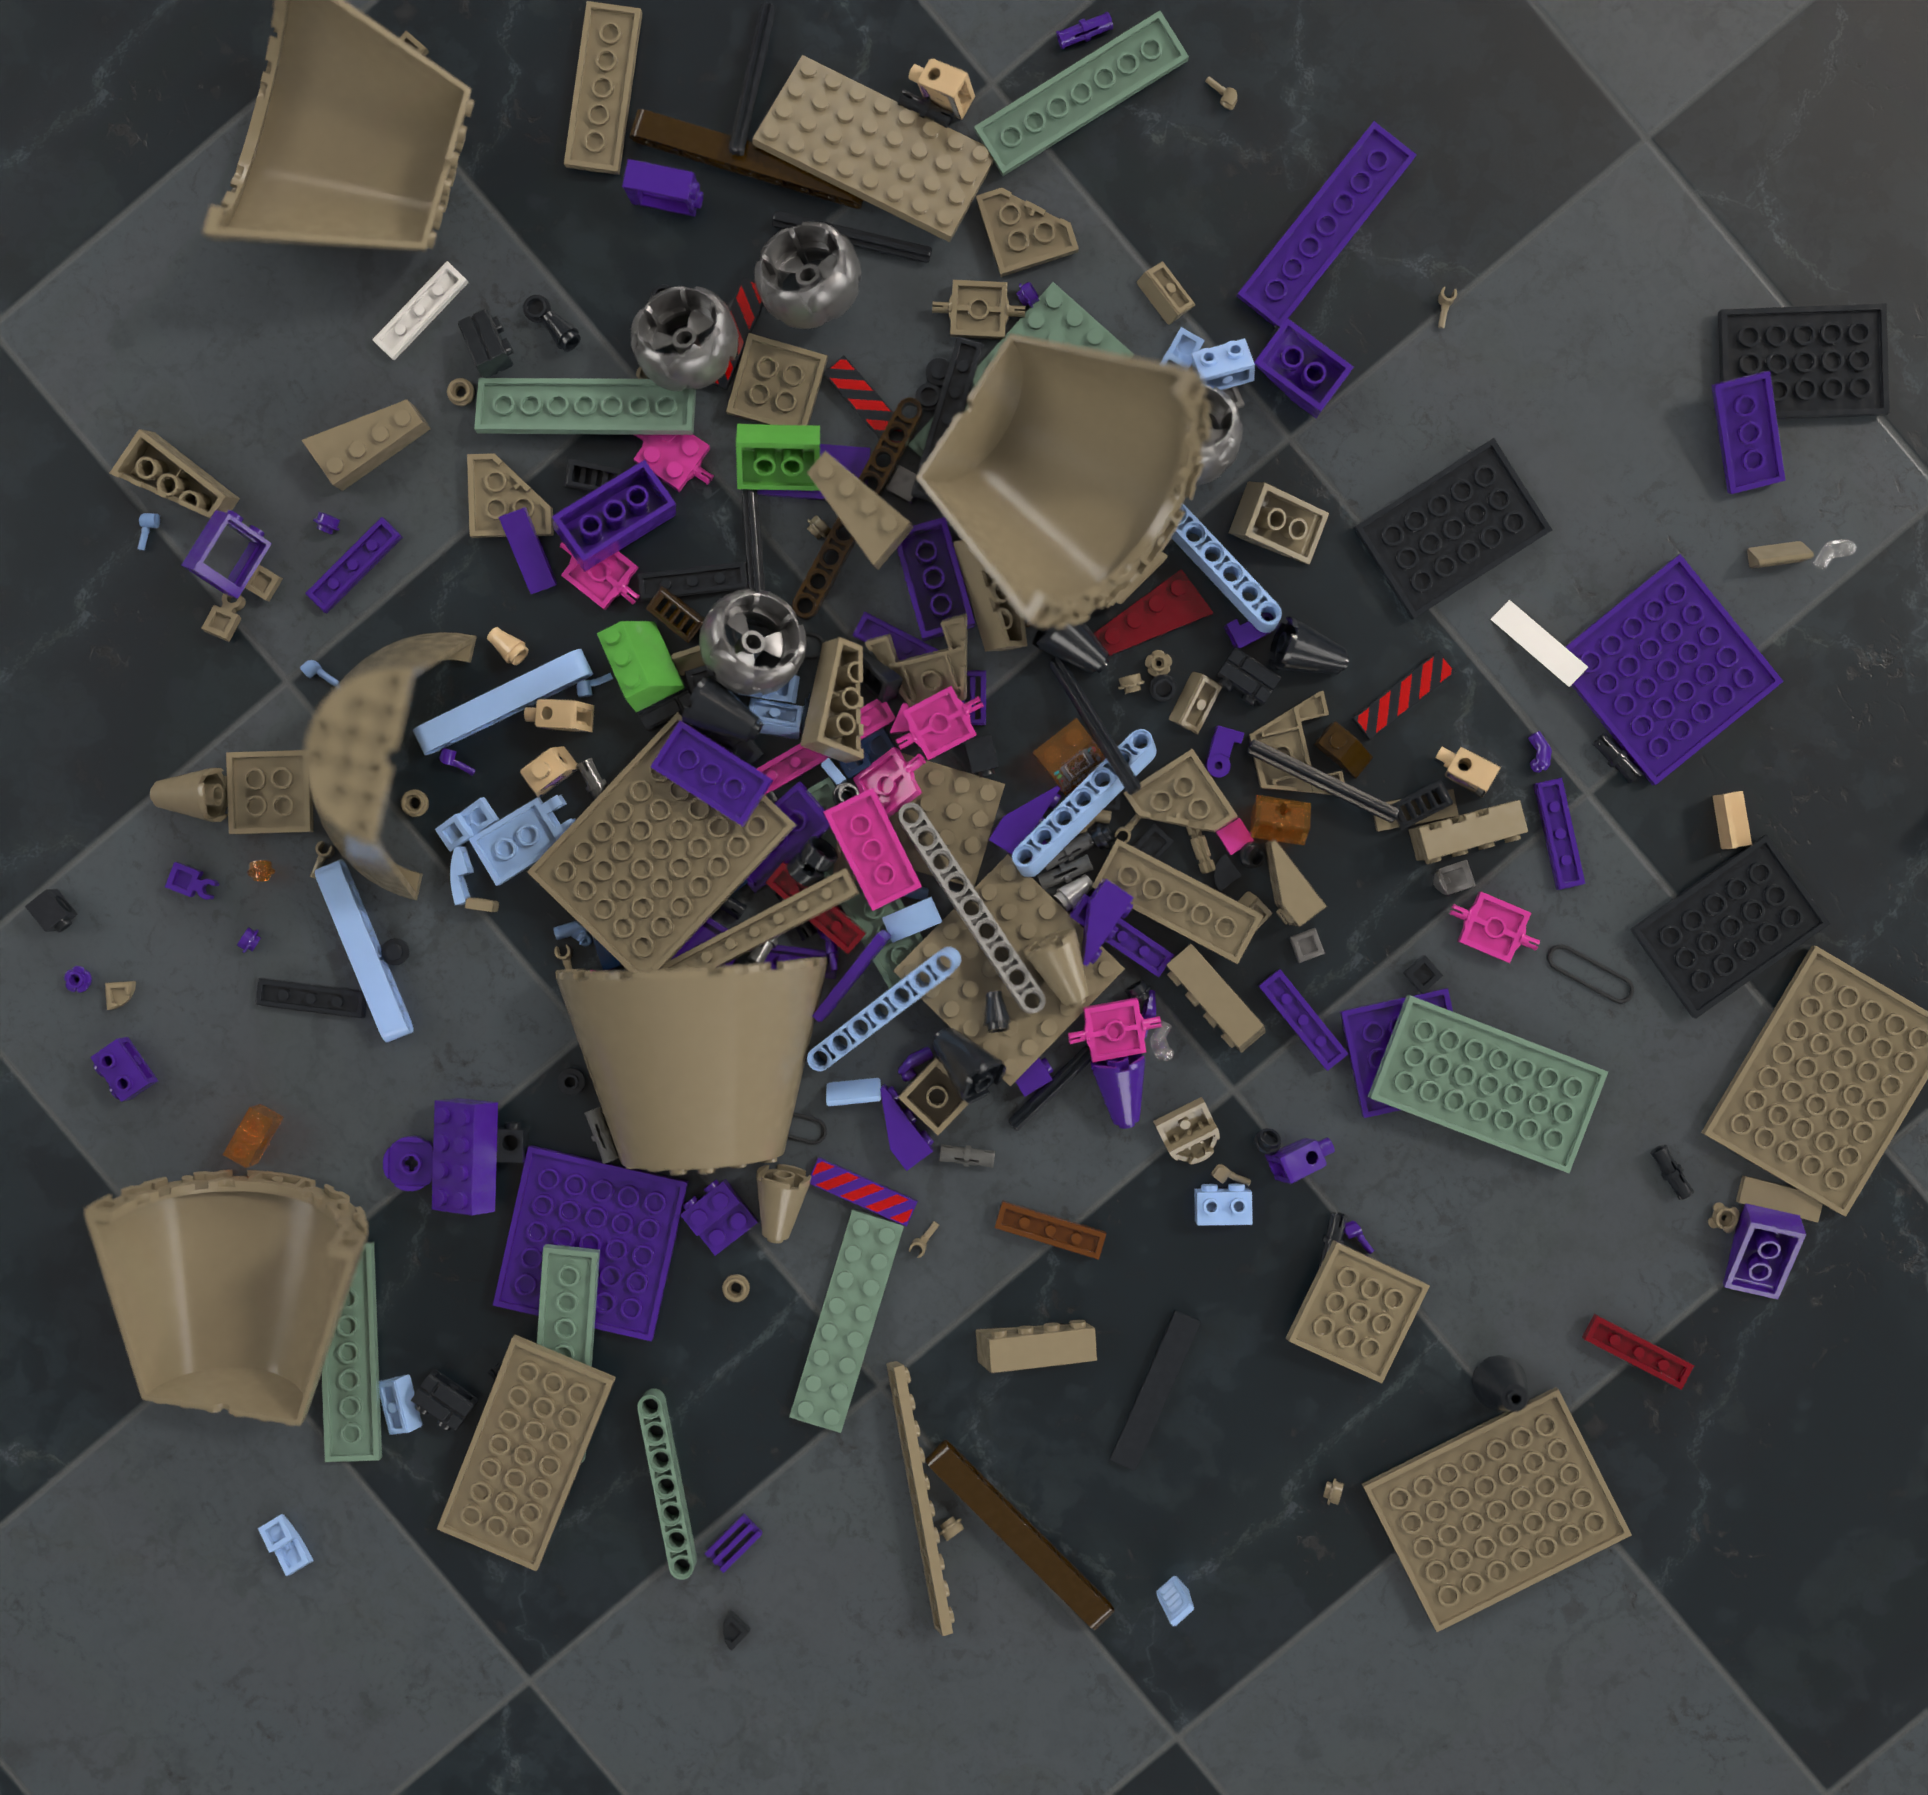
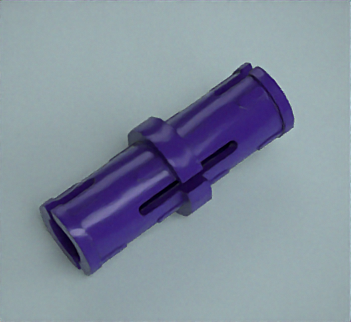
M1109 12L1089 20L1081 19L1078 21V24L1056 32L1058 43L1061 49H1064L1083 40L1088 42L1091 40V37L1112 30L1113 22Z

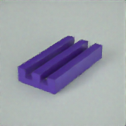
M967 670V676H970V701L975 699V676H981V702L984 706L981 707V719H975L974 711L970 713V722L972 726H986V670Z
M743 1513L705 1551V1555L710 1557L712 1562L718 1565L724 1573L763 1532ZM745 1523L747 1526L717 1555L714 1551ZM752 1530L754 1533L724 1562L722 1559Z

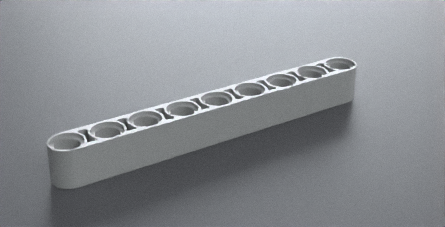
M915 803L904 804L900 808L898 815L900 826L1020 1009L1027 1014L1039 1012L1045 1004V997L922 808ZM908 810H913L918 814L919 818L915 823H907L903 819V814ZM923 833H928L933 837L934 842L930 846H922L918 841V837ZM937 856L946 857L949 862L948 867L943 870L937 869L933 864L934 858ZM952 879L961 880L964 889L958 893L952 892L948 887L949 881ZM967 902L976 903L979 912L974 916L967 915L963 909L964 904ZM984 924L990 925L994 931L993 937L990 939L982 938L979 935L980 926ZM1002 947L1008 951L1009 958L1007 961L999 962L995 959L994 951L996 948ZM1014 970L1020 971L1024 976L1023 983L1021 985H1013L1009 980L1010 972ZM1029 993L1035 994L1039 999V1004L1035 1009H1030L1025 1005L1024 999Z

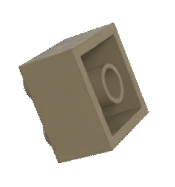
M938 1056L919 1073L898 1097L937 1135L969 1104L959 1097Z

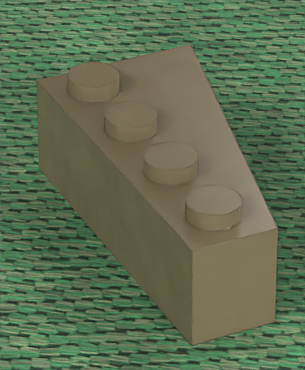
M404 400L305 438L302 442L332 485L344 491L431 428L418 409L410 401Z
M143 429L137 431L109 473L154 492L163 498L179 503V505L208 518L212 517L215 510L226 513L228 510L232 511L240 500L239 497L158 434Z
M825 451L807 473L871 563L879 570L914 527Z
M964 539L953 542L985 651H1007L1027 646L1025 620L1022 614Z
M841 637L822 644L800 745L844 763L864 759V749H861V736L864 735L863 724H860V708H863V697L860 695V683L863 682V646Z
M1520 800L1408 829L1416 860H1425L1426 864L1441 861V856L1452 854V857L1467 854L1469 848L1478 846V850L1495 846L1494 841L1504 839L1505 843L1521 839L1520 834L1528 832Z
M1192 944L1167 964L1170 970L1167 976L1177 987L1180 984L1184 986L1188 991L1185 994L1188 1000L1195 1007L1200 1005L1206 1012L1203 1017L1213 1028L1217 1025L1224 1034L1221 1037L1231 1048L1235 1046L1242 1053L1266 1032L1260 1020Z
M1072 1320L1070 1324L1046 1323L1043 1326L976 1330L978 1362L991 1373L1097 1361L1095 1328L1086 1323L1085 1320Z

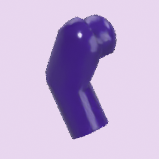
M1539 730L1528 737L1537 751L1536 758L1530 762V767L1536 773L1549 768L1552 755L1550 745Z
M926 1046L910 1054L899 1066L898 1074H901L903 1081L907 1082L914 1079L916 1073L913 1068L933 1059L930 1048Z

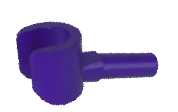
M442 748L439 757L442 763L459 768L472 776L474 775L475 769L455 760L457 751Z
M1350 1221L1346 1223L1344 1232L1347 1238L1357 1237L1367 1253L1371 1254L1374 1249L1364 1238L1362 1229L1357 1222Z

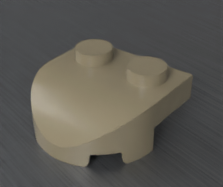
M1202 1097L1153 1121L1169 1154L1176 1161H1187L1189 1164L1200 1163L1214 1153L1213 1148L1217 1140L1220 1139L1218 1127Z

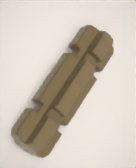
M1186 827L1188 835L1192 837L1190 841L1196 859L1200 861L1198 865L1201 873L1206 874L1214 871L1215 865L1213 859L1210 860L1209 856H1211L1205 835H1202L1201 831L1203 830Z

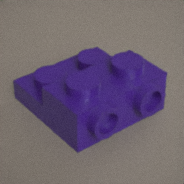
M726 1178L720 1183L716 1179L703 1189L706 1194L699 1200L696 1196L691 1198L682 1206L685 1210L681 1213V1217L695 1235L701 1237L715 1256L759 1222Z

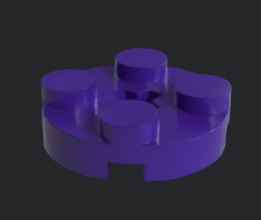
M406 1136L394 1142L387 1149L383 1158V1171L386 1177L395 1184L394 1186L404 1191H416L432 1182L433 1143L431 1141H427L419 1136ZM410 1156H413L418 1161V1166L414 1167V1171L410 1170L408 1165H405V1160H409Z

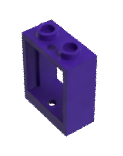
M628 159L623 188L631 204L695 217L697 208L701 209L703 192H701L700 183H697L693 172Z
M215 510L181 566L225 595L238 599L272 543L263 538L265 533L253 525L247 527L243 524V518L231 510H228L227 513ZM226 525L250 541L228 578H225L203 563Z

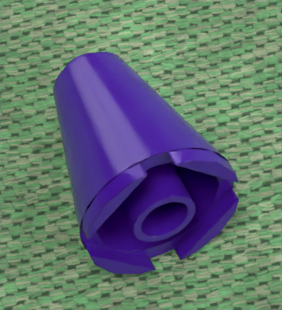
M1141 1053L1098 1062L1091 1061L1092 1072L1113 1124L1119 1125V1128L1122 1129L1134 1127L1135 1123L1140 1120L1145 1056H1142Z

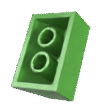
M737 424V489L820 491L807 473L820 458V426Z
M620 621L597 633L623 695L635 712L685 688L655 621Z

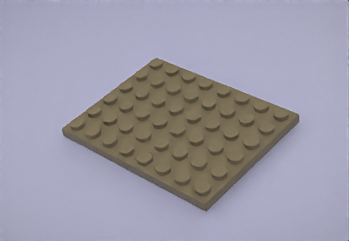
M678 712L527 871L629 971L661 970L797 826L764 795L743 827L651 768L650 766L679 721H682V716Z
M1812 945L1701 1133L1846 1217L1928 1079V1011L1821 948Z
M1556 1387L1529 1400L1526 1407L1521 1411H1507L1362 1483L1436 1632L1632 1536L1559 1389Z

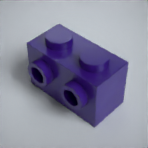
M128 1037L114 1040L90 1057L94 1062L93 1067L95 1071L106 1079L110 1085L109 1090L111 1094L121 1102L135 1098L158 1082V1079Z

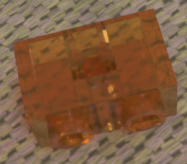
M1257 795L1251 812L1250 837L1305 845L1310 830L1311 803Z
M262 1104L249 1107L223 1155L245 1168L258 1164L284 1117Z

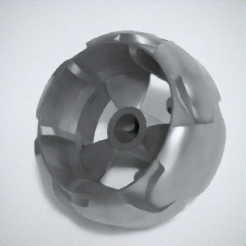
M803 222L802 225L781 230L764 245L761 250L760 261L755 265V285L765 308L776 319L793 328H816L834 318L838 319L854 303L858 295L859 282L861 281V266L851 242L834 227L819 222ZM814 260H823L818 266L808 264ZM790 273L796 274V280L800 287L798 292L782 291L783 281Z
M672 287L651 297L645 308L637 313L631 328V345L639 366L644 374L655 384L672 391H682L691 388L697 390L714 383L726 372L729 361L734 360L737 354L738 331L727 305L716 294L701 287H696L695 289ZM688 324L687 328L677 330L673 336L667 335L672 330ZM715 326L711 335H708L705 342L700 344L697 335ZM674 344L678 354L664 355L656 353L655 350Z
M1206 385L1207 392L1203 394V397L1210 403L1208 419L1211 420L1210 426L1213 430H1210L1209 440L1203 441L1202 444L1203 448L1200 454L1203 455L1201 462L1204 466L1201 476L1197 479L1195 485L1215 480L1226 468L1232 465L1238 455L1243 434L1239 412L1232 399L1216 387L1211 388Z
M743 589L721 598L707 614L700 631V653L706 667L715 673L716 680L727 689L742 695L757 693L765 695L784 687L798 672L805 657L806 633L804 626L798 624L795 611L782 598L767 591L757 593L752 589ZM746 618L761 623L772 634L763 638L759 632L749 631ZM726 623L742 634V637L734 647L729 646L725 638L723 627ZM763 650L775 657L781 658L774 669H768L767 666L754 667V660Z

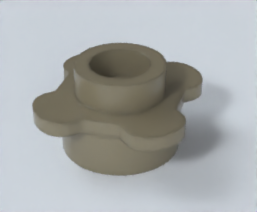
M1721 1202L1715 1203L1713 1205L1712 1217L1708 1219V1225L1711 1228H1721L1726 1233L1733 1232L1738 1222L1739 1210L1735 1207H1725ZM1723 1215L1726 1216V1219H1725V1220H1722V1219H1721V1217H1722Z

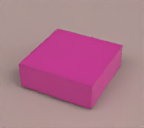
M1240 818L1216 832L1229 855L1242 849L1246 843L1254 841Z

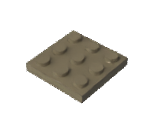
M748 333L726 413L766 425H809L828 356Z
M305 750L226 752L229 834L314 832L313 797L306 774Z

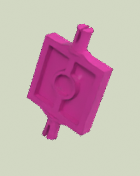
M635 435L643 441V445L635 456L634 462L638 464L645 460L657 478L678 492L694 476L707 485L710 483V480L712 481L714 475L701 467L703 458L710 450V445L695 435Z
M564 543L560 544V547L572 556L570 564L561 576L604 610L620 595L632 605L636 601L628 594H631L637 600L639 599L640 595L628 587L629 580L639 567L619 551L584 572Z
M949 686L904 710L903 713L909 723L910 733L895 740L899 744L908 739V741L899 745L901 750L916 742L922 748L927 759L930 760L976 736L977 734L970 722L969 714L984 706L980 702L972 707L973 704L981 701L979 696L964 704L958 699L952 686Z
M893 747L874 761L871 766L856 775L853 780L858 787L859 794L874 787L888 818H890L904 804L910 803L922 794L915 780L914 771L925 764L926 761L921 754H917L909 762H906L901 751Z
M1478 892L1474 904L1469 910L1453 904L1451 908L1454 910L1449 912L1450 915L1464 920L1463 929L1457 942L1504 962L1510 963L1515 951L1521 945L1536 951L1538 946L1534 944H1540V940L1525 935L1526 925L1531 915L1530 912L1486 893Z
M1137 998L1083 1007L1084 1030L1068 1033V1039L1070 1044L1086 1041L1089 1046L1092 1062L1146 1053L1144 1040L1146 1030L1161 1028L1160 1016L1144 1019L1140 1013Z

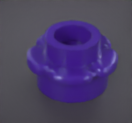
M1030 282L1024 285L1019 284L1020 290L1016 292L1023 306L1029 305L1033 308V304L1040 301L1036 290Z
M319 512L317 519H313L314 522L318 523L316 528L332 534L334 530H340L338 527L340 519Z
M248 927L236 946L243 949V953L247 949L253 951L261 937L257 936L259 930L254 931Z
M75 966L72 970H68L65 973V986L71 992L77 991L82 993L91 985L92 976L85 968ZM76 977L79 978V982L75 981Z

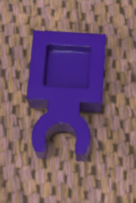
M174 862L165 888L189 897H194L197 891L198 895L203 899H214L213 895L206 892V887L209 884L219 886V882L215 879L202 880L203 871L180 862Z

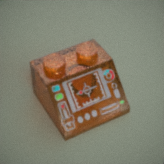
M1077 718L1032 753L1055 784L1060 787L1065 796L1076 789L1106 759L1093 738Z

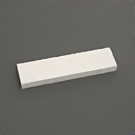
M447 261L372 340L395 361L469 282Z

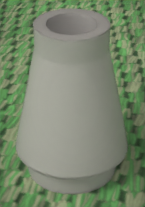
M1084 874L1080 878L1058 888L1057 893L1053 897L1068 912L1075 908L1083 894H1088L1093 888V882Z

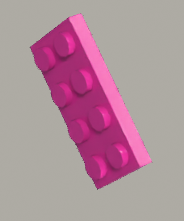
M874 787L824 811L872 911L922 887Z

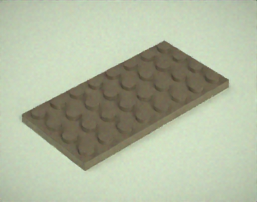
M804 55L801 56L754 135L752 145L948 242L954 236L994 163V159L983 144L949 127L945 128L926 116L922 118L919 116V113L899 106L898 102Z
M514 1335L437 1529L537 1571L616 1377Z

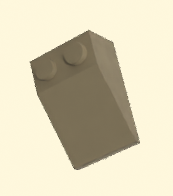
M1248 482L1229 534L1310 565L1329 513L1267 483Z
M1267 841L1264 844L1274 901L1279 908L1276 913L1284 924L1288 923L1289 925L1300 927L1325 908L1326 905L1277 841Z

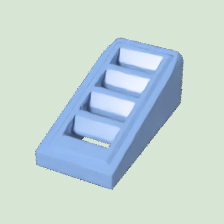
M1173 1576L1157 1590L1158 1600L1173 1627L1194 1610L1189 1589L1178 1577Z

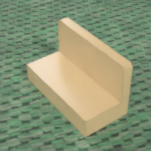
M1743 791L1712 796L1721 849H1734L1752 845Z

